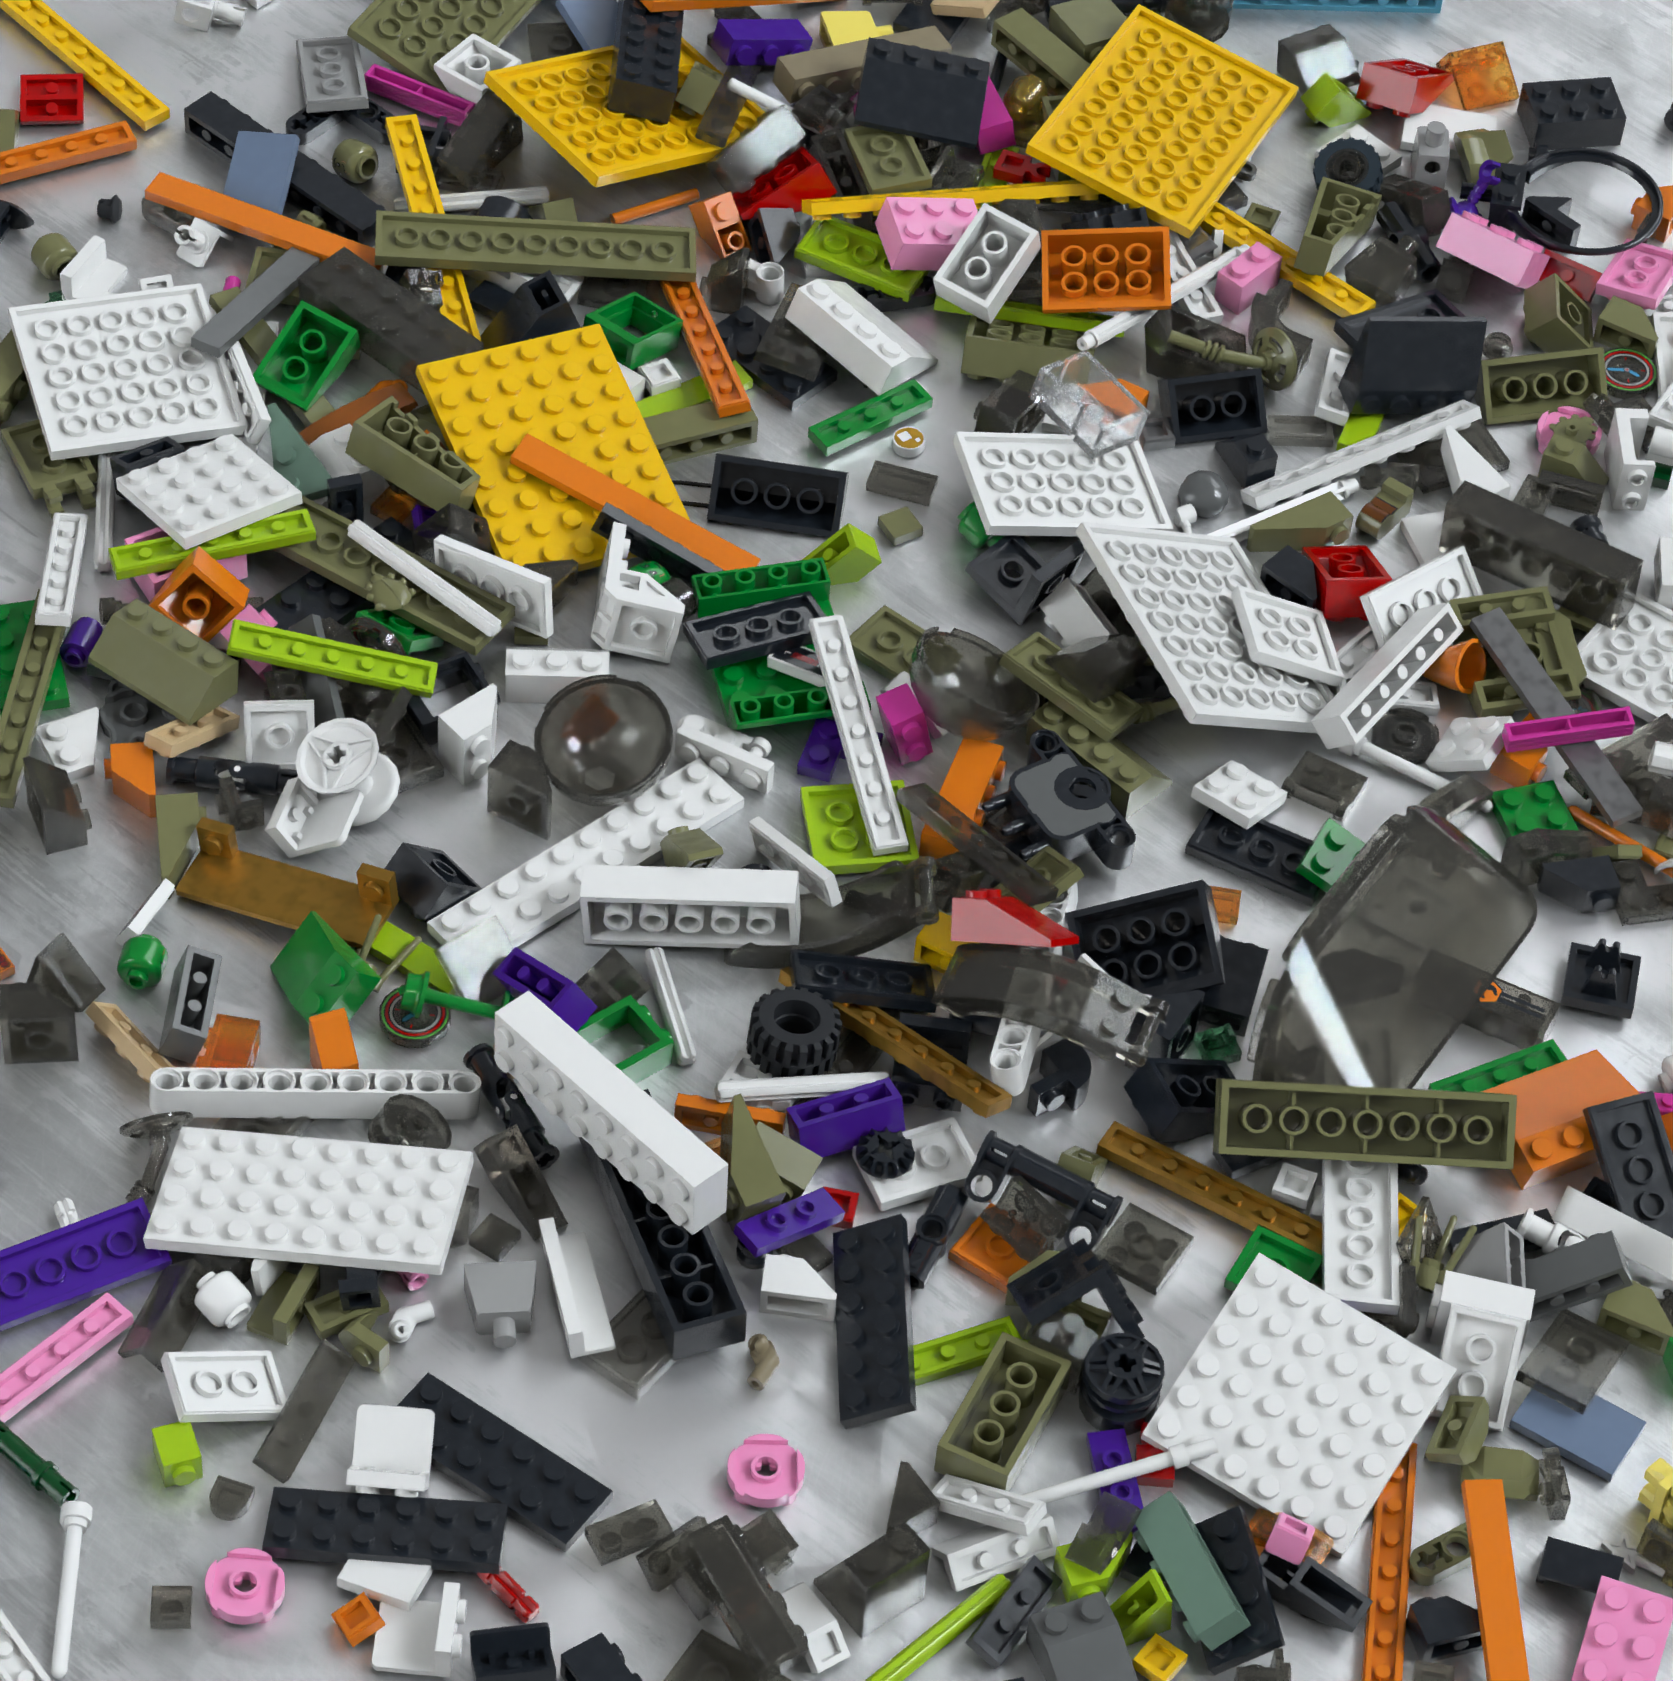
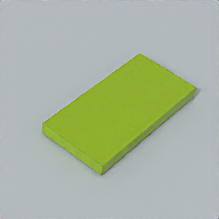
M833 216L831 220H815L794 249V258L859 284L863 283L874 287L875 290H881L882 293L892 297H901L907 303L910 301L914 291L923 282V278L930 272V270H891L878 234Z

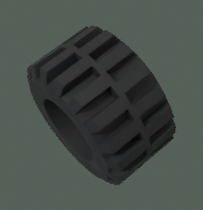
M793 986L785 987V990L776 988L771 990L770 995L763 994L759 998V1002H755L751 1012L746 1042L747 1054L751 1055V1062L754 1065H760L759 1070L764 1074H772V1078L823 1075L824 1071L828 1072L836 1059L842 1028L840 1013L838 1009L833 1008L834 1004L829 999H822V994L808 992V989L803 987L800 990L794 989Z

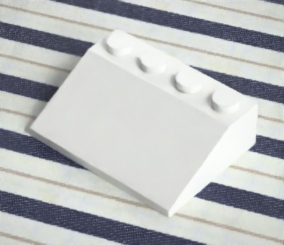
M817 278L797 289L785 318L879 396L936 365L938 362L935 356L846 282Z

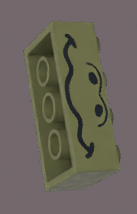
M1002 1332L937 1445L934 1471L1010 1492L1068 1388L1072 1362Z

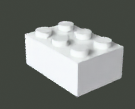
M984 203L934 276L933 282L936 295L991 324L1040 251L1039 232Z

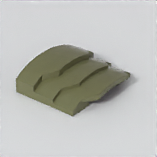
M1548 586L1449 600L1451 608L1464 629L1453 641V645L1472 638L1478 639L1470 627L1471 619L1500 607L1566 701L1581 699L1582 694L1579 685L1586 679L1587 672L1576 644L1571 621L1568 617L1555 610ZM1484 647L1487 659L1485 678L1482 681H1475L1472 693L1467 694L1477 717L1513 716L1514 711L1528 709Z

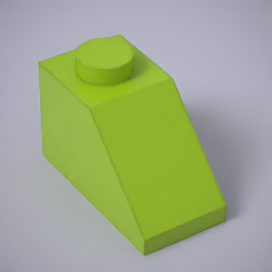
M1327 72L1300 97L1307 107L1304 110L1306 115L1316 124L1321 121L1330 128L1367 118L1372 114L1366 104L1361 99L1356 98L1357 93Z
M847 523L802 559L823 557L831 585L858 582L882 563L874 538L850 523Z
M1131 1530L1070 1543L1056 1548L1053 1569L1055 1574L1063 1580L1060 1587L1066 1603L1100 1591L1106 1597L1130 1554L1133 1540Z

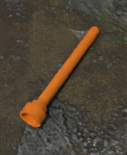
M1575 805L1568 807L1574 821L1615 845H1642L1617 829L1611 828L1610 825ZM1642 845L1643 857H1640V859L1652 867L1656 868L1660 863L1668 860ZM1673 867L1661 871L1673 878Z

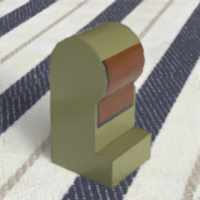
M1389 476L1382 484L1381 491L1361 509L1357 516L1355 527L1370 534L1377 540L1382 539L1402 518H1405L1410 513L1414 490Z

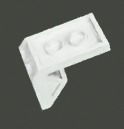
M613 522L599 572L591 638L605 650L669 663L684 616L685 605L648 574L627 570L628 561L622 560V558L627 559L631 539L625 538L627 525Z

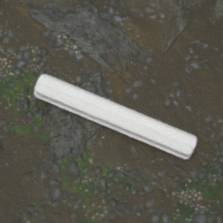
M660 947L648 948L645 951L644 960L666 1030L674 1041L673 1052L676 1062L680 1066L692 1065L696 1061V1052L664 951Z

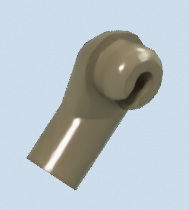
M755 1334L749 1339L748 1348L756 1367L748 1377L747 1382L753 1389L761 1391L777 1370L780 1360L773 1343L764 1334Z

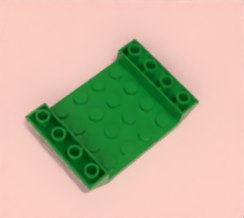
M823 557L697 574L691 577L696 619L810 591L826 616L834 615L829 601L831 581ZM814 644L804 646L815 651ZM769 655L710 669L726 724L729 728L740 730L834 716L826 686L818 687L767 667V657ZM862 681L863 687H864V690H865V694H866V697H867V701H868V704H869V707H870V711H871V703H870V700H869V697H868V694H867V691H866L864 682Z

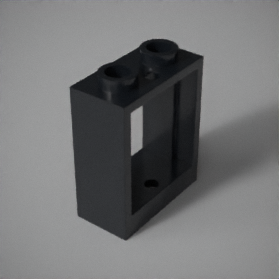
M467 651L436 662L438 667L433 694L463 683L472 696L489 686L481 665L478 662L474 663ZM392 690L394 705L422 747L425 748L438 743V716H432L421 699L423 697ZM497 691V720H498V705H500V703H501V700H500V696H499L498 691Z

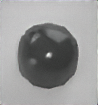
M1198 470L1185 478L1177 496L1180 498L1181 506L1186 504L1193 505L1197 517L1210 518L1219 514L1228 503L1229 494L1227 485L1218 474L1211 471Z

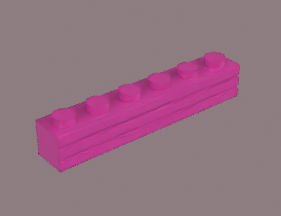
M373 64L364 74L367 90L439 119L441 116L447 117V122L464 129L475 118V103L377 64Z
M1630 706L1506 723L1503 727L1502 739L1506 752L1509 753L1632 735L1635 722Z

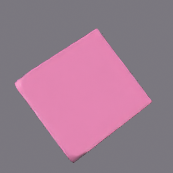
M1280 1512L1266 1543L1265 1550L1288 1562L1300 1565L1310 1545L1315 1528L1288 1514Z

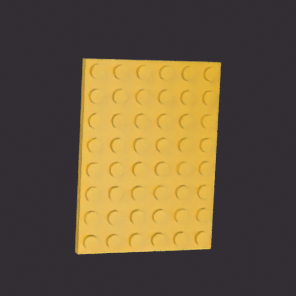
M1138 4L1027 144L1025 153L1121 204L1128 203L1131 209L1145 206L1148 218L1163 226H1169L1170 230L1190 239L1293 101L1299 87Z
M683 37L681 38L676 97L695 61L723 76L703 115L698 112L695 117L678 108L680 103L675 100L668 124L607 109L614 45L487 71L483 81L495 95L500 97L594 187H602L786 144L788 137L787 134L780 130V125L756 103L728 90L726 86L729 79Z
M600 324L417 365L415 374L449 451H453L481 477L474 496L473 505L497 557L549 578H555L601 566L608 539L591 530L600 511L510 463L512 454L527 433L690 521ZM628 552L627 559L637 557L634 554Z

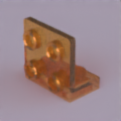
M1503 41L1450 52L1436 63L1437 68L1452 72L1464 111L1510 102L1519 98V92Z

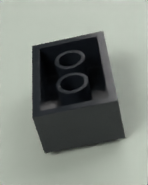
M1611 77L1523 83L1517 112L1530 147L1535 148V143L1539 142V145H1548V150L1620 145L1627 118Z

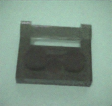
M1306 751L1291 775L1285 779L1281 789L1288 792L1286 798L1291 799V797L1301 800L1332 814L1333 819L1343 823L1367 787L1368 777L1310 751Z

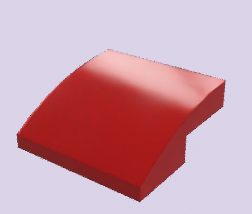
M83 73L20 75L21 125L84 124Z

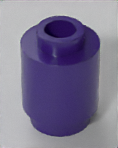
M81 617L78 621L72 623L59 650L60 656L69 666L75 668L87 667L88 657L103 632L101 624L90 617Z

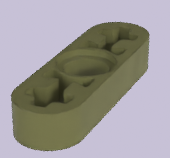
M1466 1522L1412 1551L1409 1559V1577L1412 1581L1422 1586H1431L1472 1565ZM1454 1542L1460 1543L1466 1547L1468 1553L1464 1556H1455L1448 1551L1447 1545ZM1420 1561H1422V1563L1425 1565H1429L1434 1562L1432 1570H1430L1427 1566L1420 1568Z

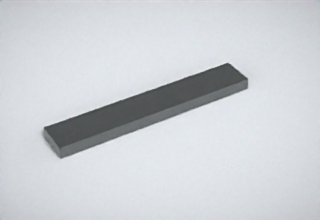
M291 247L191 337V347L220 358L319 267L320 258Z

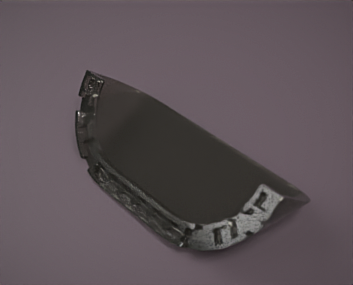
M1413 805L1407 807L1405 816L1399 814L1392 815L1372 835L1302 923L1284 950L1282 958L1288 964L1280 980L1270 979L1251 1034L1247 1060L1255 1063L1252 1080L1413 1089L1532 930L1537 918V903L1530 888L1440 812L1426 806Z

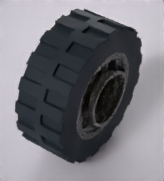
M1351 137L1349 139L1340 138L1333 143L1327 144V147L1321 149L1318 153V158H1315L1313 175L1317 190H1319L1322 177H1326L1377 194L1380 192V186L1383 184L1380 156L1378 152H1375L1371 144H1366V141L1362 139L1356 140ZM1347 171H1353V172H1355L1354 174H1352V175H1350V176H1343V175H1342L1343 173H1345V172H1347Z

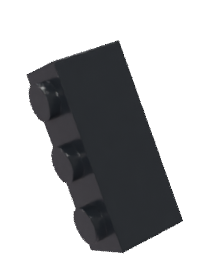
M1261 368L1157 380L1161 413L1163 417L1168 418L1176 439L1175 444L1237 437L1246 434L1268 433Z

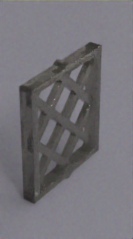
M1422 1196L1396 1242L1402 1267L1405 1269L1409 1284L1413 1275L1408 1273L1407 1270L1411 1262L1416 1217L1421 1216L1423 1218L1420 1263L1423 1260V1257L1421 1258L1422 1244H1425L1424 1257L1434 1259L1442 1239L1438 1218L1435 1215L1430 1198ZM1424 1226H1427L1426 1239H1423Z

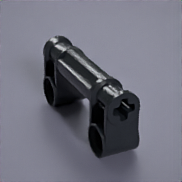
M990 1130L985 1137L965 1181V1191L968 1197L980 1203H992L997 1200L1011 1176L1071 1207L1075 1211L1064 1231V1243L1067 1248L1074 1244V1232L1080 1227H1086L1091 1233L1092 1238L1088 1246L1093 1252L1100 1246L1108 1227H1110L1117 1216L1124 1199L1119 1195L1113 1197L1095 1187L1096 1184L1075 1174L1020 1144L1014 1146L997 1137V1132ZM994 1149H997L1005 1153L1007 1157H1004L996 1153ZM982 1176L989 1177L993 1186L992 1191L985 1197L978 1195L975 1190L976 1181ZM1093 1199L1105 1205L1106 1208L1093 1203Z

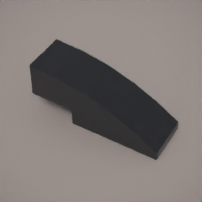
M1265 1549L1259 1556L1271 1598L1311 1619L1335 1628L1353 1632L1373 1602L1310 1556H1307L1300 1565L1288 1562L1267 1552Z

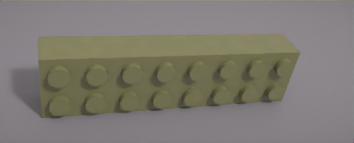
M1217 1078L1213 1152L1232 1155L1513 1169L1517 1095Z

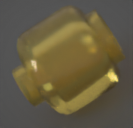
M1027 74L1018 76L1013 80L1004 94L1003 103L1011 118L1017 121H1031L1037 118L1042 110V97L1049 95L1043 80L1035 75Z

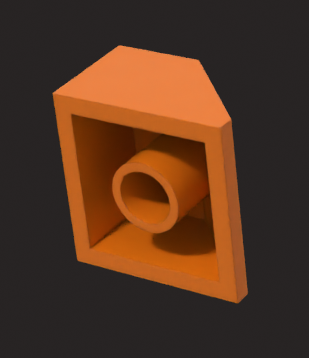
M198 546L175 568L148 606L206 642H209L244 609L250 589Z

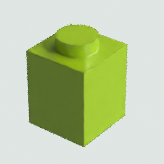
M175 1422L151 1429L153 1451L165 1488L174 1485H188L194 1480L203 1478L202 1456L191 1422Z

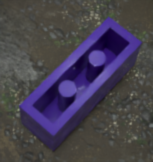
M718 19L710 45L725 66L776 65L777 57L810 51L813 39L798 19Z
M514 947L492 973L516 998L529 990L576 1032L588 1021L589 1017L598 1007L573 981L517 947Z
M889 1077L786 1108L789 1138L821 1157L845 1150H853V1147L858 1145L860 1136L868 1135L871 1128L876 1131H882L887 1126L891 1132L906 1131L902 1096Z

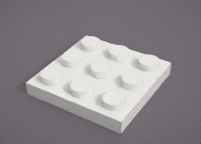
M1240 585L1236 586L1231 593V597L1251 661L1261 666L1267 665L1283 670L1290 675L1296 674L1312 679L1319 684L1325 683L1335 687L1339 686L1344 679V675L1322 611Z

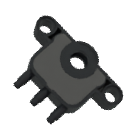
M1041 729L1034 732L1030 737L1027 766L1018 769L1011 775L1008 791L994 796L982 804L984 812L988 813L1004 807L1007 808L1014 820L1001 827V834L1006 837L1023 831L1032 842L1031 845L1019 852V857L1023 861L1032 858L1044 847L1050 846L1069 860L1094 851L1101 862L1112 870L1126 869L1132 862L1136 834L1110 801L1111 785L1107 777L1098 770L1082 766L1064 741L1054 731ZM1077 782H1085V783L1090 784L1092 787H1090V786H1088V785H1081V784H1076V783H1077Z

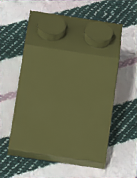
M741 1093L733 1097L721 1123L720 1157L728 1163L726 1212L720 1217L724 1223H729L732 1231H734L736 1223L779 1206L786 1194L783 1183Z

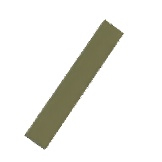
M237 286L210 295L209 304L218 314L242 291ZM261 319L238 341L259 366L277 336L265 320ZM324 395L307 412L287 402L305 427L335 411Z

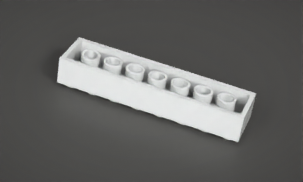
M528 990L495 1012L494 1059L497 1066L503 1072H509L518 1080L524 1091L535 1095L550 1114L561 1118L575 1136L582 1137L587 1141L600 1158L607 1159L613 1164L625 1180L632 1181L639 1187L651 1203H657L665 1210L676 1225H682L689 1233L694 1235L726 1212L728 1163Z

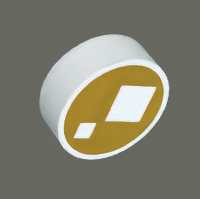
M905 426L894 432L892 448L896 454L912 458L924 451L925 435L918 428Z

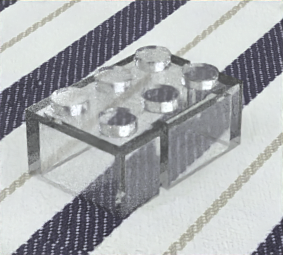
M1087 350L1066 357L1064 362L1059 360L1041 367L1029 394V397L1068 436L1075 435L1073 441L1091 459L1137 441L1150 414V411Z

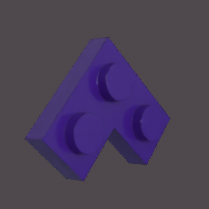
M817 718L797 764V774L830 783L839 759L846 760L835 720ZM877 732L881 746L883 742V733Z

